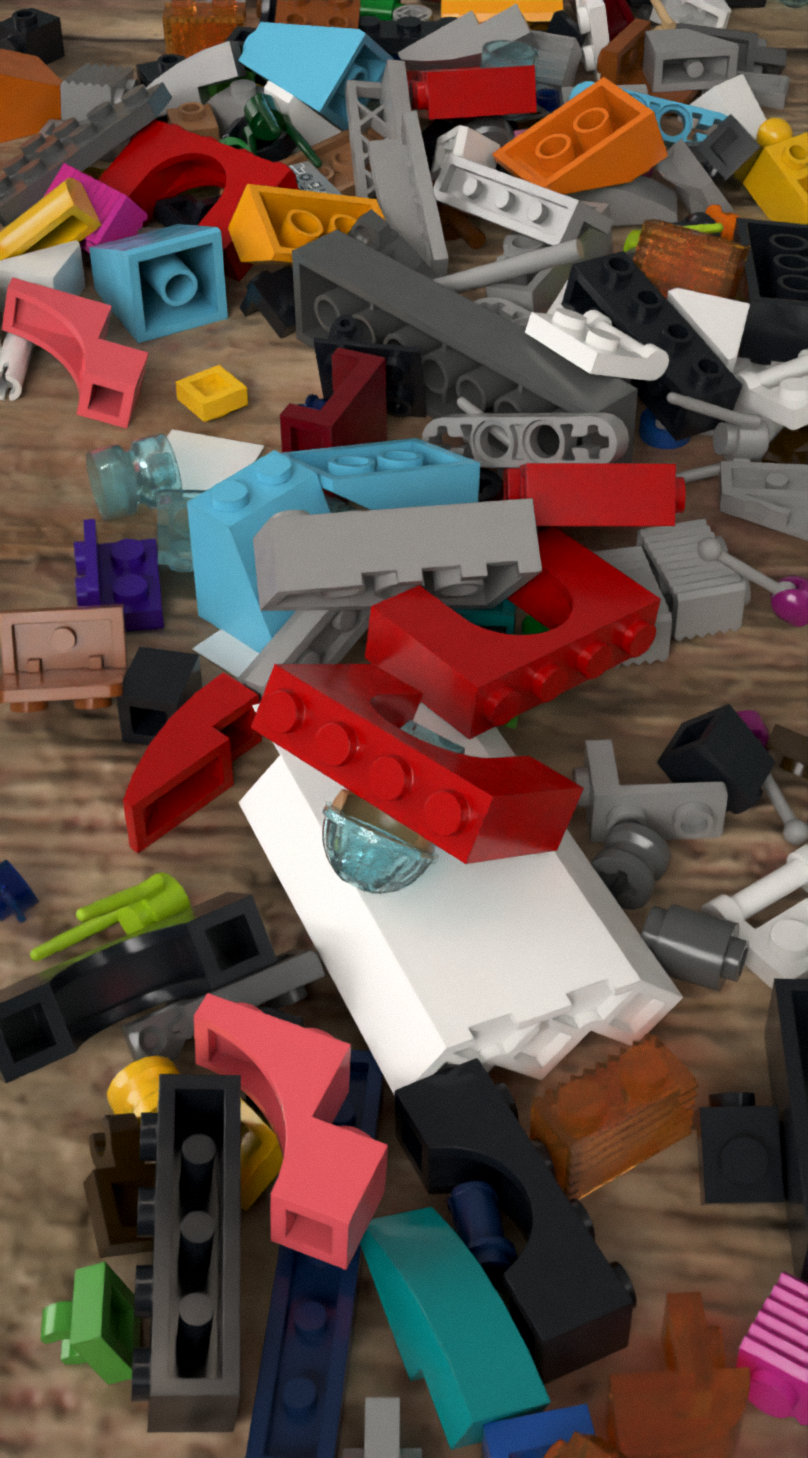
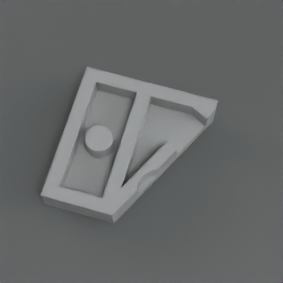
M739 461L720 462L718 478L720 512L808 541V465Z

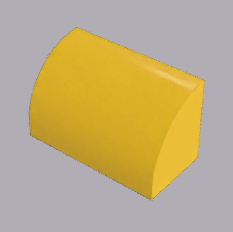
M67 178L1 230L0 260L75 240L80 242L99 228L101 223L82 183L74 178Z

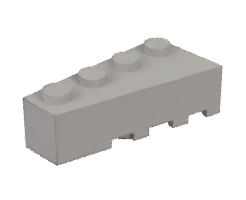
M581 201L611 219L610 204ZM582 226L577 238L580 239L583 245V259L487 285V297L503 298L530 312L546 314L567 282L572 264L613 254L612 228L607 235ZM512 232L511 235H506L503 242L504 253L502 256H498L496 261L549 246Z
M533 498L365 511L352 510L311 515L304 510H287L270 517L253 537L260 611L371 610L372 605L418 585L451 609H493L542 572Z

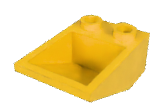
M778 117L769 118L758 128L756 139L764 149L745 178L743 185L770 220L808 225V132L793 137L792 128L786 120Z

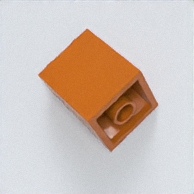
M1 48L0 143L38 134L50 119L61 120L60 84L63 81L38 56Z

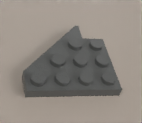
M161 82L149 89H146L144 84L138 85L121 97L122 102L113 106L109 101L103 102L88 112L86 119L78 122L75 117L70 118L53 130V135L44 138L42 133L24 142L20 146L23 153L12 158L2 167L5 174L0 176V223L4 227L13 222L43 198L64 163L82 172L156 119L172 99L165 84Z

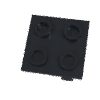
M341 315L335 320L330 328L328 339L314 338L324 405L333 395L331 356L337 348H344L386 358L387 414L394 417L413 416L426 418L427 408L420 348L361 342L362 326L350 315Z

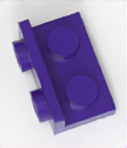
M83 520L84 541L74 542L77 576H82L75 577L77 605L124 604L126 632L164 628L156 539H124L114 543L99 544L96 520Z

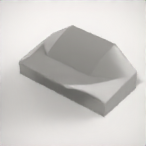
M680 139L667 151L668 157L655 165L664 179L675 184L678 197L690 214L694 212L705 213L707 207L713 204L720 205L725 213L735 212L683 139Z

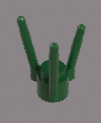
M258 92L247 101L244 107V115L248 125L243 129V134L247 145L255 156H257L256 140L271 141L276 139L282 131H285L316 168L322 166L321 159L293 126L290 117L287 114H282L274 97Z

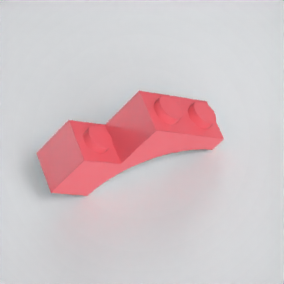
M12 277L7 287L2 331L15 334L40 346L65 366L78 389L79 403L76 415L127 429L141 394L149 353L106 341L112 309L111 305Z
M207 993L194 1014L195 1064L214 1071L219 1075H241V1090L258 1106L267 1118L282 1152L283 1162L280 1173L270 1194V1241L347 1270L385 1193L388 1154L387 1144L372 1139L364 1131L352 1126H336L332 1124L349 1093L351 1044L335 1039L332 1035L321 1029L304 1028L265 1014L251 1004L235 1003Z

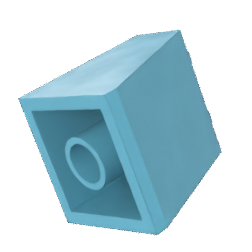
M260 22L257 29L245 40L243 53L238 61L266 82L270 81L281 87L321 117L345 131L349 129L345 99L346 81L381 82L387 59L394 60V58L360 29ZM357 97L358 101L365 107L371 99Z
M177 224L89 247L94 289L106 304L112 306L111 311L137 343L228 319L222 236L218 227Z
M276 450L262 456L257 461L187 502L198 616L218 629L224 630L258 653L263 650L295 611H260L253 537L270 517L282 511L304 510L309 512L310 515L331 513L317 473Z

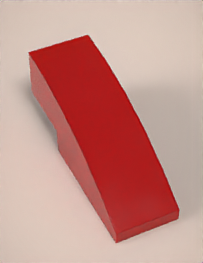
M222 672L197 691L168 719L148 745L132 774L123 798L129 847L139 854L234 786L232 762L262 741V735L251 728L256 714L252 705L259 704L257 693Z

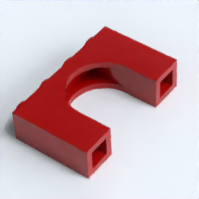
M511 64L407 71L411 111L417 110L418 117L433 120L537 113L535 65L513 66Z
M156 119L136 134L98 179L101 183L103 182L114 190L116 189L128 196L148 214V220L143 221V227H146L153 219L152 215L158 200L174 197L188 189L200 186L224 188L221 197L197 226H212L220 229L224 274L239 282L254 264L240 262L228 227L247 184L300 190L296 182L297 177L295 173L282 162L277 161L274 163L255 156L246 149H236L220 143L211 136L203 137L189 132L177 124H167Z
M525 463L520 465V468L503 470V500L533 498L536 526H675V514H683L685 509L684 477H676V464Z
M553 526L537 533L542 572L507 598L547 627L549 631L530 635H512L482 628L463 618L418 585L371 606L365 658L372 664L424 693L420 702L470 740L496 726L505 725L512 718L544 702L554 700L559 694L589 679L598 678L605 671L631 658L643 655L649 650L656 636L655 623L661 598Z
M274 664L251 728L464 864L558 850L584 787L529 755L498 758L473 757L440 748L408 734L424 693L374 664Z

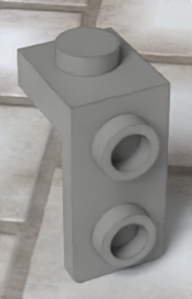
M612 739L585 740L584 767H573L572 781L584 787L576 807L585 806L591 843L604 842L616 825L625 822L638 823L649 827L659 834L663 840L718 838L723 834L728 792L724 782L620 785Z

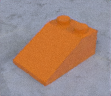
M605 77L492 153L494 160L514 177L563 195L632 182L668 157L654 111Z

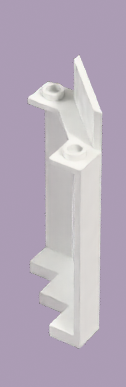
M422 702L418 706L408 734L420 740L463 755L480 758L516 756L496 727L469 740ZM259 704L252 705L255 712H257ZM275 743L274 745L280 756L238 802L394 1096L395 1090L475 1058L479 1059L487 1073L497 1065L542 1080L590 1031L634 1047L683 998L567 829L558 850L471 864H464L435 846L434 853L423 851L420 855L412 853V845L384 830L340 813L337 816L338 809L331 804L342 789H348Z

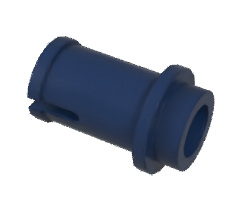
M484 1181L462 1183L451 1191L452 1197H447V1205L452 1215L454 1230L479 1262L494 1288L498 1289L503 1286V1274L518 1257L515 1245L506 1239L497 1205L498 1196L496 1188Z

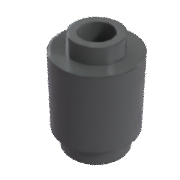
M672 904L668 910L653 906L646 918L641 938L669 977L718 992L723 988L726 979L738 982L749 948V941L738 938L739 923Z

